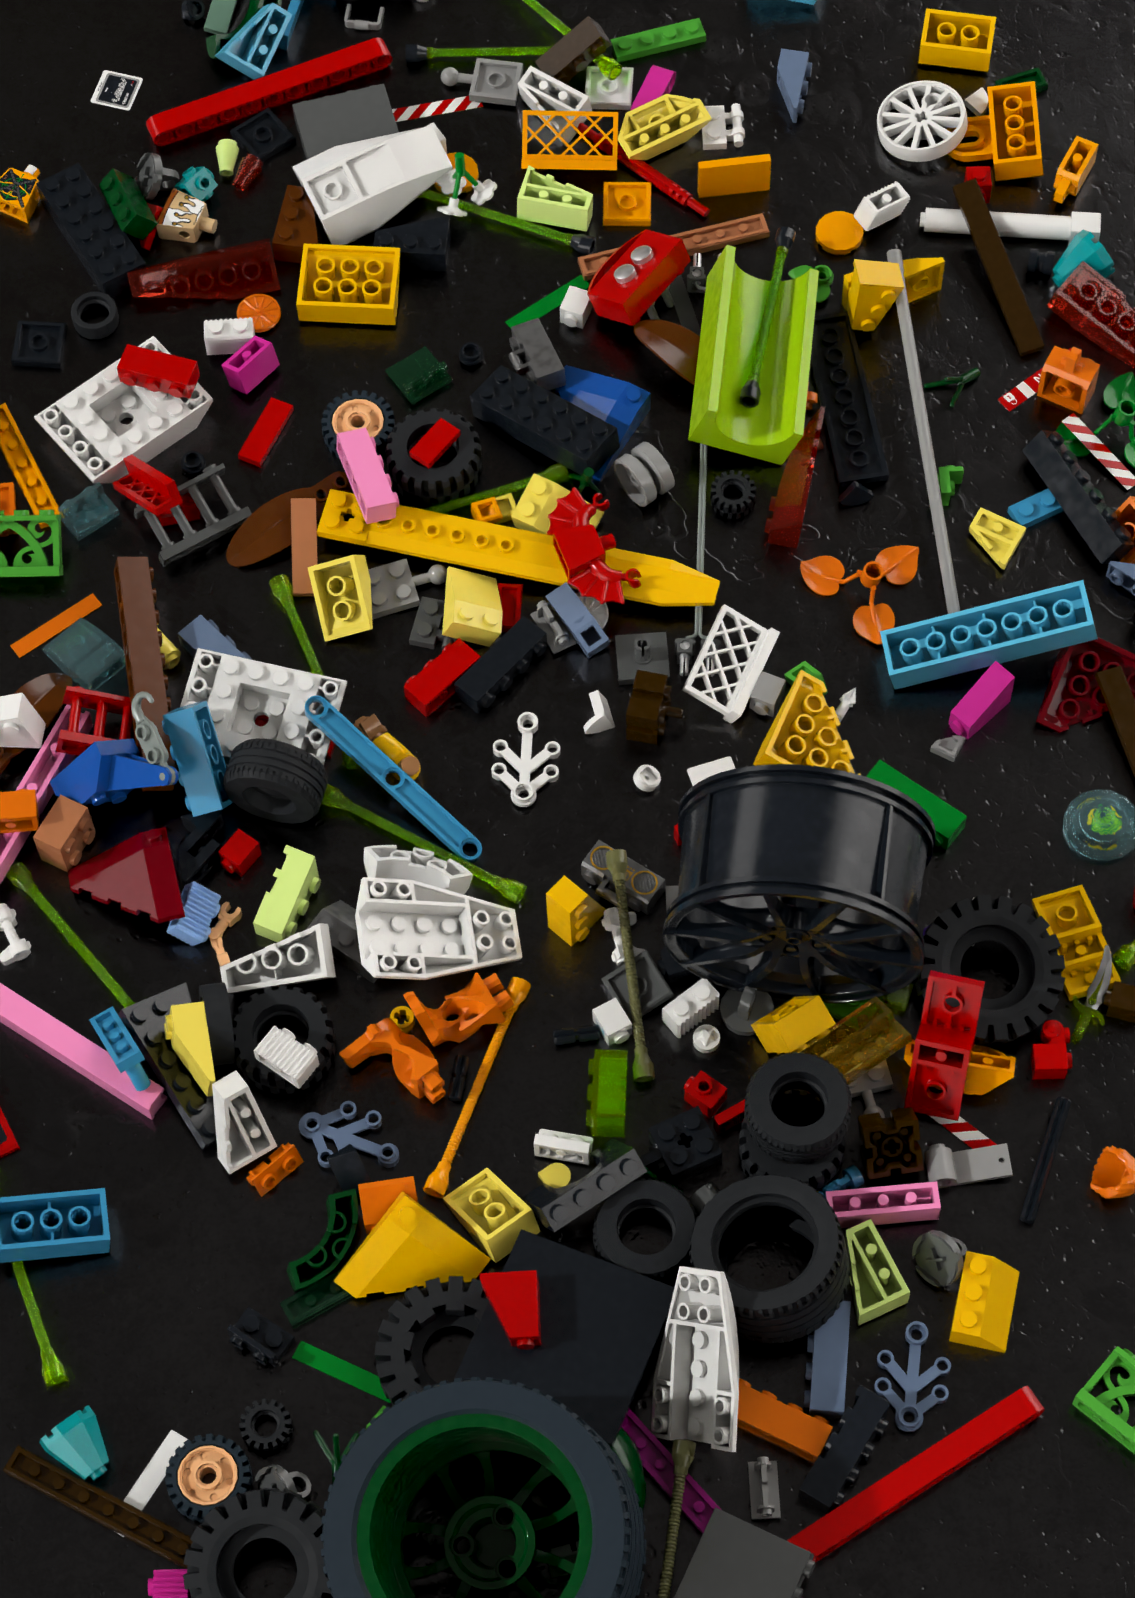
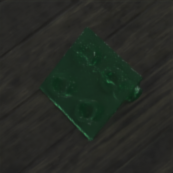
M426 346L385 370L412 405L453 381L447 373V364L444 361L441 363L437 361Z

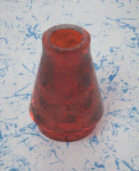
M252 154L242 157L232 184L237 189L244 191L262 172L263 162Z

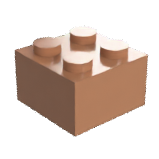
M60 794L34 834L33 839L41 860L68 872L73 865L76 866L79 863L83 849L87 844H91L96 830L88 807Z

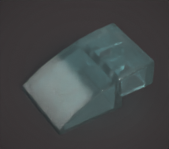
M83 618L78 619L42 648V651L63 672L70 676L75 683L78 682L83 688L95 691L126 666L124 650L99 628Z

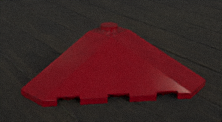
M1099 637L1096 640L1060 648L1036 722L1060 733L1068 730L1070 725L1080 721L1086 723L1101 717L1103 712L1108 711L1095 675L1097 672L1118 666L1122 667L1135 700V654Z
M166 827L138 833L68 870L70 889L74 893L80 894L82 890L91 892L92 899L109 905L111 900L121 903V910L138 915L140 911L151 914V921L157 923L185 917Z

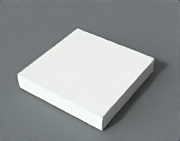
M587 66L585 95L589 96L592 109L630 110L632 105L634 68Z

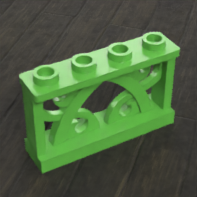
M0 510V521H2L0 523V534L10 528L29 544V546L22 548L16 554L13 566H8L6 556L0 551V577L64 575L62 565L61 514H54V510H39V515H29V510H14V515H4V510ZM17 521H31V522L28 524V527L25 528L23 525H21V524L18 523ZM44 522L50 526L52 533L47 541L39 543L37 538L42 537L45 530L41 533L37 532L36 525ZM53 543V565H49L42 547ZM33 550L34 554H29L32 561L25 563L22 556L26 552Z
M1116 1346L1095 1374L1076 1394L1072 1405L1135 1454V1426L1131 1427L1126 1423L1129 1417V1407L1124 1398L1135 1396V1355L1128 1349L1124 1348L1122 1350L1119 1346ZM1119 1366L1125 1369L1130 1377L1123 1379L1118 1374L1117 1382L1119 1387H1115L1110 1380V1370ZM1103 1378L1109 1390L1095 1398L1090 1392ZM1116 1399L1122 1407V1413L1119 1415L1111 1411V1407H1118V1404L1114 1401Z

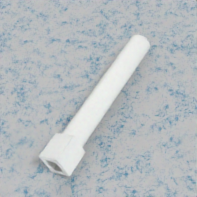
M926 207L925 212L920 213V227H924V232L971 235L960 209ZM989 211L1001 237L1066 240L1070 244L1076 234L1086 230L1095 236L1091 239L1094 243L1099 241L1101 213L1072 211L1071 216Z

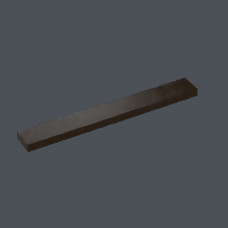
M976 178L953 185V193L1020 356L1043 350L1045 345Z
M18 1445L3 1469L4 1473L174 1564L187 1569L184 1559L186 1549L190 1548L193 1542L190 1540V1536Z

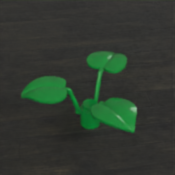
M1128 372L1115 378L1105 388L1103 392L1104 404L1115 411L1093 433L1097 436L1112 421L1118 426L1128 425L1131 442L1125 446L1124 455L1127 462L1135 468V421L1133 420L1135 416V377L1133 372ZM1063 423L1058 426L1056 432L1063 437L1064 445L1076 457H1085L1091 453Z

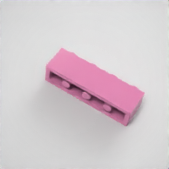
M366 428L337 433L336 450L366 524L396 518V507H399V498L396 492H392L391 479L389 474L384 472L382 456L376 453L374 437L369 436Z
M937 1181L825 1192V1199L828 1200L829 1205L834 1209L841 1228L854 1227L869 1219L872 1220L874 1225L937 1220L941 1210Z

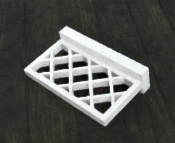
M724 604L714 621L682 690L724 715L723 719L732 724L741 717L780 632L772 627L767 630ZM725 614L733 618L736 625L735 628L726 630L723 622ZM751 629L758 633L756 641L748 643L744 630ZM738 632L742 644L732 647L728 634ZM722 635L726 648L716 651L713 639ZM744 648L747 660L738 664L734 651ZM728 652L732 665L722 668L718 655ZM712 656L716 669L706 671L703 660ZM734 669L737 681L728 685L724 671ZM718 673L722 686L712 688L708 676ZM702 677L707 690L700 692L691 685L694 679ZM725 691L728 700L725 706L717 702L715 692Z

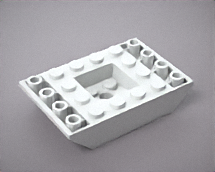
M154 336L138 346L170 354ZM118 359L34 416V418L93 484L113 483L129 474L123 458L132 454L147 463L195 430L211 406L213 398L198 382L190 399L184 397L177 398L160 391L153 392L136 385L128 386L120 382L117 371L120 361ZM124 418L133 419L130 424L121 423Z
M198 648L180 707L207 700L226 765H228L232 751L237 745L249 739L260 738L277 740L301 748L312 754L324 766L331 739L306 717L304 711L305 703L311 696H322L339 711L347 681ZM315 702L309 706V711L314 715H319L324 711V707L322 704ZM260 715L269 717L268 723L264 726H257L255 724L256 718Z

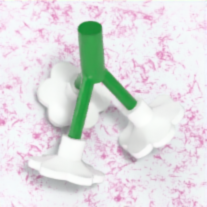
M457 152L455 154L456 168L450 170L437 181L443 194H453V196L450 197L448 206L437 207V211L447 215L463 217L467 216V212L458 208L459 199L457 198L467 183L463 176L473 184L474 194L471 200L479 206L493 197L497 184L490 179L485 180L483 183L479 180L476 181L465 170L464 154Z

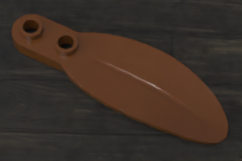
M649 319L635 324L633 331L637 338L672 370L695 385L700 337L681 325L665 320Z
M341 471L334 472L312 487L283 493L259 507L244 521L232 537L226 553L228 563L233 567L249 566L291 546V498H316V520L318 522L322 516L330 489L350 493L352 487L346 473ZM341 480L344 483V485L340 486L336 483V481ZM321 493L325 498L320 499L316 494Z
M48 673L32 679L13 694L23 693L46 723V730L64 704L62 702L66 687H73V681L70 676L63 673ZM0 747V775L10 763L11 758L22 753L27 748Z

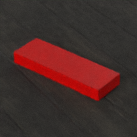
M271 397L239 451L238 458L261 468L294 411L293 405Z

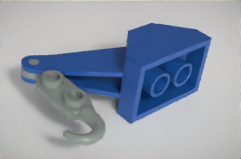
M141 691L135 695L131 703L132 715L136 722L135 735L146 758L139 756L140 752L133 738L96 741L50 781L56 796L59 797L61 794L82 805L93 804V806H98L106 802L118 804L127 798L126 795L134 788L168 786L177 783L178 771L175 767L167 764L169 753L159 735L158 729L144 715L141 709L142 699L146 698L150 703L154 702L151 694Z

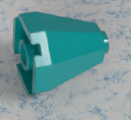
M1082 230L1076 234L1053 268L1054 276L1052 279L1060 289L1064 287L1067 290H1071L1106 278L1115 272V268L1112 267L1114 265L1112 258L1100 241L1094 243L1091 240L1095 237L1091 232Z
M89 1405L84 1407L83 1411H76L51 1430L53 1435L50 1437L45 1435L40 1439L39 1443L49 1455L84 1480L91 1477L94 1481L107 1471L105 1466L109 1463V1458L96 1415Z

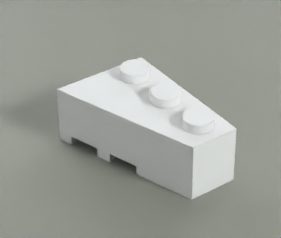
M532 66L528 68L517 83L521 99L532 110L592 111L589 96ZM542 115L546 121L551 117L547 115ZM555 116L549 124L559 133L568 122L562 116ZM575 116L566 117L571 121ZM579 116L573 122L574 126L578 128V125L581 122L584 123L587 117ZM570 125L561 136L569 144L577 132Z
M237 1070L212 1084L218 1159L227 1172L231 1174L278 1146L249 1086Z

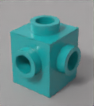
M192 166L183 172V178L174 187L204 202L214 194L212 191L218 184L215 182L214 175L209 169L204 166L196 168Z

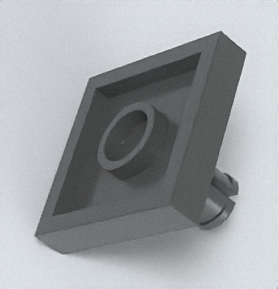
M666 632L615 635L619 685L634 684L637 670L668 675V682H670Z

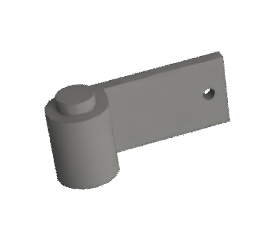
M1007 1143L952 1152L944 1144H934L929 1146V1150L924 1153L929 1182L937 1181L938 1188L1013 1176Z

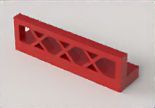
M132 454L123 458L129 474L112 483L116 491L156 516L183 503L175 480Z

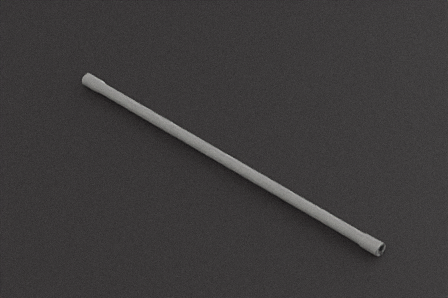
M891 249L886 253L887 260L891 263H899L904 283V289L896 299V306L947 612L951 614L960 611L904 279L903 259L900 249Z

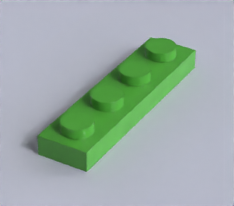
M700 18L610 39L612 43L611 49L616 62L620 63L705 42L706 33Z

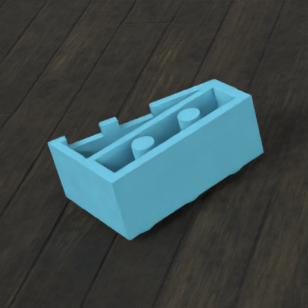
M275 3L263 6L225 44L215 57L253 80L263 77L293 14Z

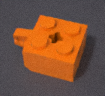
M1054 346L1041 371L1037 396L1083 414L1095 392L1100 364L1095 363L1092 359L1081 357L1082 350L1076 347H1072L1070 351Z

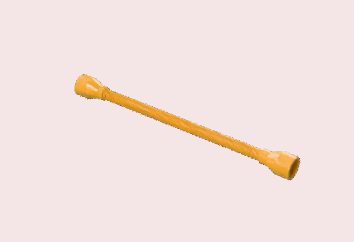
M512 977L506 991L511 997L514 1006L502 1013L506 1021L498 1023L442 1160L426 1180L423 1191L433 1197L443 1198L446 1193L454 1154H456L468 1125L467 1123H469L472 1116L471 1114L477 1104L480 1092H482L485 1080H487L513 1013L517 1011L518 1006L527 998L531 984L522 978Z

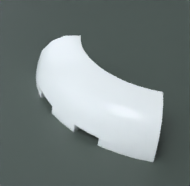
M397 845L364 847V866L368 878L415 880L463 895L469 889L473 874L461 864L450 858L447 862L434 857L435 852L416 847L413 848V851L396 850Z

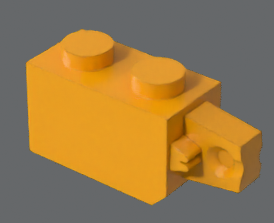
M1079 136L1075 137L1058 167L1054 183L1056 191L1053 201L1063 204L1068 194L1076 197L1095 163L1099 144Z

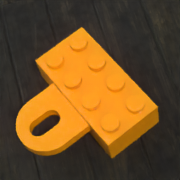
M1035 81L987 87L989 115L968 117V127L964 136H976L979 139L975 142L960 143L948 155L961 162L993 159L995 181L1044 176ZM950 127L947 128V130L950 132H954V130L956 129Z

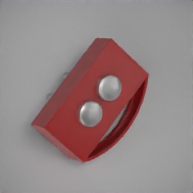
M645 229L618 248L598 269L588 288L587 295L597 316L633 326L640 321V317L647 311L650 319L660 320L654 307L656 299L662 295L668 308L673 307L674 301L668 289L673 280L684 272V268L691 261L682 239Z

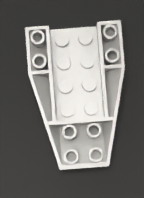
M431 125L334 146L292 168L301 186L304 187L331 245H348L381 228L448 173L453 166Z
M368 877L361 879L355 913L361 965L374 978L428 980L522 959L515 909L415 880Z
M679 1266L653 1379L651 1433L656 1438L666 1440L689 1439L709 1443L712 1449L736 1452L739 1401V1345L736 1317L725 1273L722 1271Z

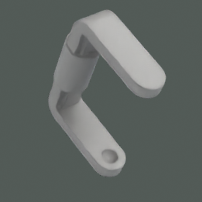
M347 4L344 17L347 28L376 31L381 29L384 7H380L378 21L370 22L349 20L352 5Z

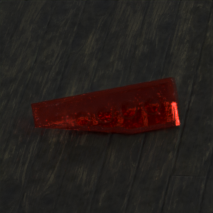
M270 238L196 254L127 273L133 297L235 300L253 294L281 290Z
M1082 261L1056 290L1047 307L1096 345L1135 368V307L1132 308L1125 300V294L1119 288Z
M820 406L805 427L803 437L793 449L785 466L777 497H771L769 511H773V517L767 518L764 531L769 533L767 543L796 549L798 547L826 408L824 406Z

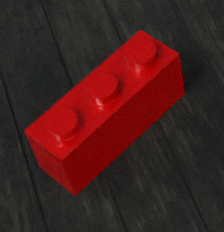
M130 344L126 345L117 366L120 382L128 386L144 387L153 392L168 393L177 398L184 397L190 399L200 376L198 363L195 360Z
M460 638L454 643L447 644L437 658L429 660L421 672L416 676H411L406 681L404 686L405 699L427 718L455 693L454 683L481 656Z

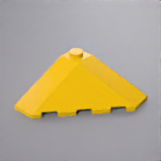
M803 670L799 671L759 749L753 765H809L855 774L850 760L854 759L848 741L841 740L837 727L841 724L834 707H828L823 694L827 692L823 681Z
M402 1191L334 1279V1282L355 1298L367 1297V1294L384 1292V1294L404 1292L406 1288H413L414 1286H423L425 1288V1281L438 1277L440 1283L449 1282V1276H463L464 1282H471L473 1278L476 1279L479 1276V1273L482 1272L491 1258Z

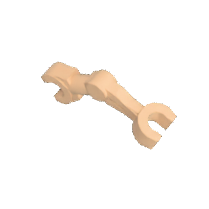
M227 901L222 904L218 915L219 921L215 927L211 928L209 940L216 951L220 967L230 963L229 956L223 947V933L228 926L232 927L242 917V910L237 907L234 913H227L231 909L230 903Z

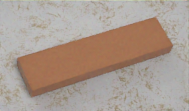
M291 498L292 596H314L307 567L318 565L316 498Z

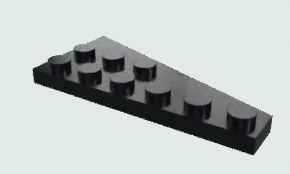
M185 982L121 1009L118 1016L201 1149L217 1143L213 1096L207 1097L172 1049L171 1039L166 1040L164 1023H166L165 1015L170 1014L171 1005L192 1003Z

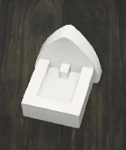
M599 690L589 693L595 716L589 719L583 726L585 734L599 733L614 728L615 724L607 699Z

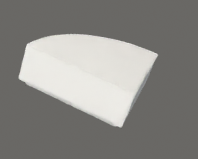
M983 87L964 101V105L976 116H984L988 107V95Z

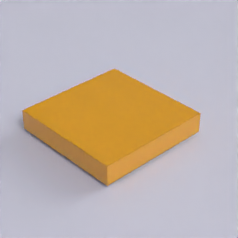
M604 182L603 226H651V182Z

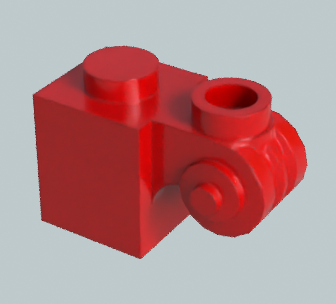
M1048 1020L1044 1023L1040 1036L1045 1044H1033L1030 1054L1032 1080L1065 1079L1068 1069H1072V1054L1067 1053L1066 1044L1070 1043L1069 1027H1063L1057 1020Z

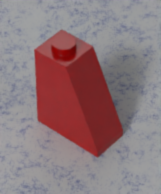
M537 1270L479 1273L482 1288L512 1347L529 1350L534 1348L535 1345H541L540 1296Z

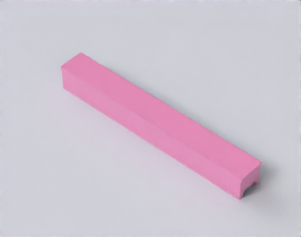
M68 704L65 706L16 791L19 789H35L38 802V817L54 794L50 781L66 768L76 756L55 752L60 730H68L71 705ZM85 711V713H80L78 732L89 734L93 724L91 713ZM31 831L0 834V884Z
M0 983L1 1023L151 1120L154 1119V1115L167 1100V1096L163 1094L165 1089L149 1079L151 1082L150 1086L143 1091H137L126 1071L120 1073L106 1050Z

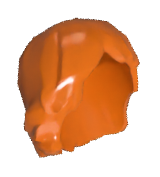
M1113 1145L1111 1147L1106 1146L1102 1150L1100 1158L1097 1159V1164L1094 1165L1095 1170L1092 1172L1093 1176L1090 1187L1105 1199L1128 1197L1135 1193V1158L1124 1149L1116 1148Z

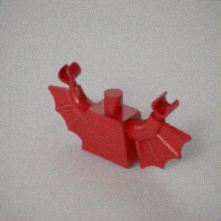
M573 487L567 496L557 499L556 509L548 515L550 528L547 531V535H553V546L568 579V584L576 587L582 597L595 598L600 604L613 601L624 604L625 600L621 581H627L631 588H639L641 586L640 581L633 578H641L642 576L636 568H631L626 573L611 569L605 563V551L616 548L615 538L612 533L599 537L594 525L589 524V520L596 514V510H607L610 502L606 499L603 503L598 504L603 495L602 493H596L593 496V503L587 504L577 488Z

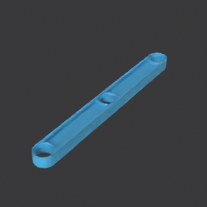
M317 695L308 698L304 711L306 717L462 861L473 863L479 859L482 853V845L473 834L325 698ZM312 703L322 704L324 711L319 715L312 714L309 711V706ZM389 773L398 774L400 777L399 784L394 786L388 784L385 779L386 775ZM468 843L475 845L477 854L471 857L465 855L462 850L463 846Z

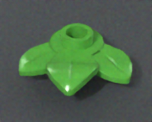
M802 265L789 271L788 275L795 279L805 274L810 268L819 270L816 302L821 303L829 297L831 293L830 285L834 281V274L828 266L818 265L813 268L808 265Z

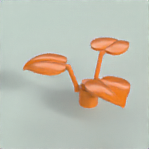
M900 545L886 548L876 556L875 561L868 562L864 566L863 571L857 570L855 574L845 579H842L845 573L842 563L832 556H818L802 561L800 564L801 574L807 586L813 592L822 596H833L838 592L839 584H846L860 577L861 583L871 590L870 606H861L855 611L852 620L853 626L861 637L876 645H882L880 631L894 628L895 616L887 604L880 603L874 606L876 586L879 585L881 578L884 576L893 585H905L911 582L917 572L919 547Z

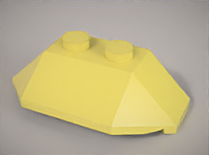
M665 94L627 112L622 123L618 141L629 159L649 160L687 142L707 125L712 118L700 99Z

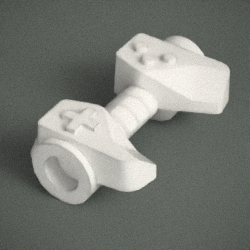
M1 903L0 931L5 932L10 945L0 953V961L3 965L7 966L31 954V944L25 938L19 939L14 929L18 924L15 918V910L7 907V904Z
M612 907L603 912L604 919L601 922L606 931L612 932L616 948L612 952L611 957L613 962L620 967L625 964L619 911L617 907ZM629 912L630 926L637 922L636 913ZM633 946L634 957L645 951V949Z

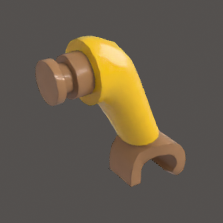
M375 713L369 717L362 716L355 721L353 725L413 780L419 776L421 771L419 760L402 743L387 732V728L380 723ZM391 773L395 777V779L400 781V777L398 774Z

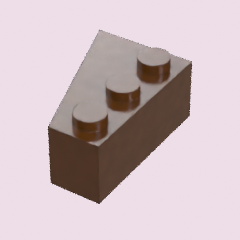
M287 185L272 240L274 259L301 264L304 243L319 244L314 207L304 187Z

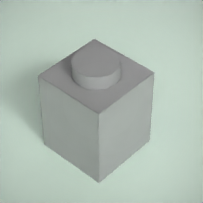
M762 671L750 695L749 708L759 715L774 717L785 693L786 680Z

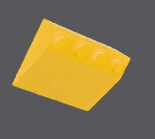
M304 243L296 302L299 321L396 325L400 248Z

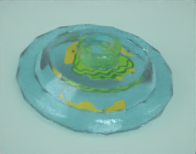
M1095 789L1080 794L1070 802L1064 813L1063 829L1068 842L1078 853L1093 860L1110 861L1125 856L1135 848V806L1127 797L1112 790Z

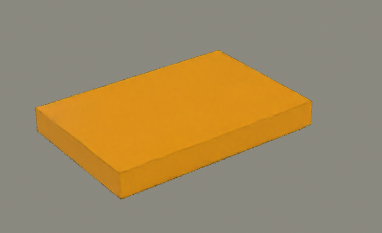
M770 154L698 162V197L704 198L770 190Z

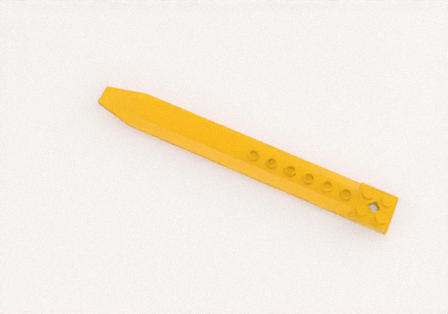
M334 489L329 491L317 528L318 537L558 586L565 582L568 583L566 574L553 546L552 535L403 505L396 507V518L366 524L355 495ZM352 514L354 518L344 521L343 515ZM616 548L605 551V563L611 569L626 573L627 570L636 568L642 576L641 578H633L640 581L641 586L639 588H631L627 581H621L624 599L661 607L715 605L720 581L671 559ZM568 584L571 588L577 589L573 585Z

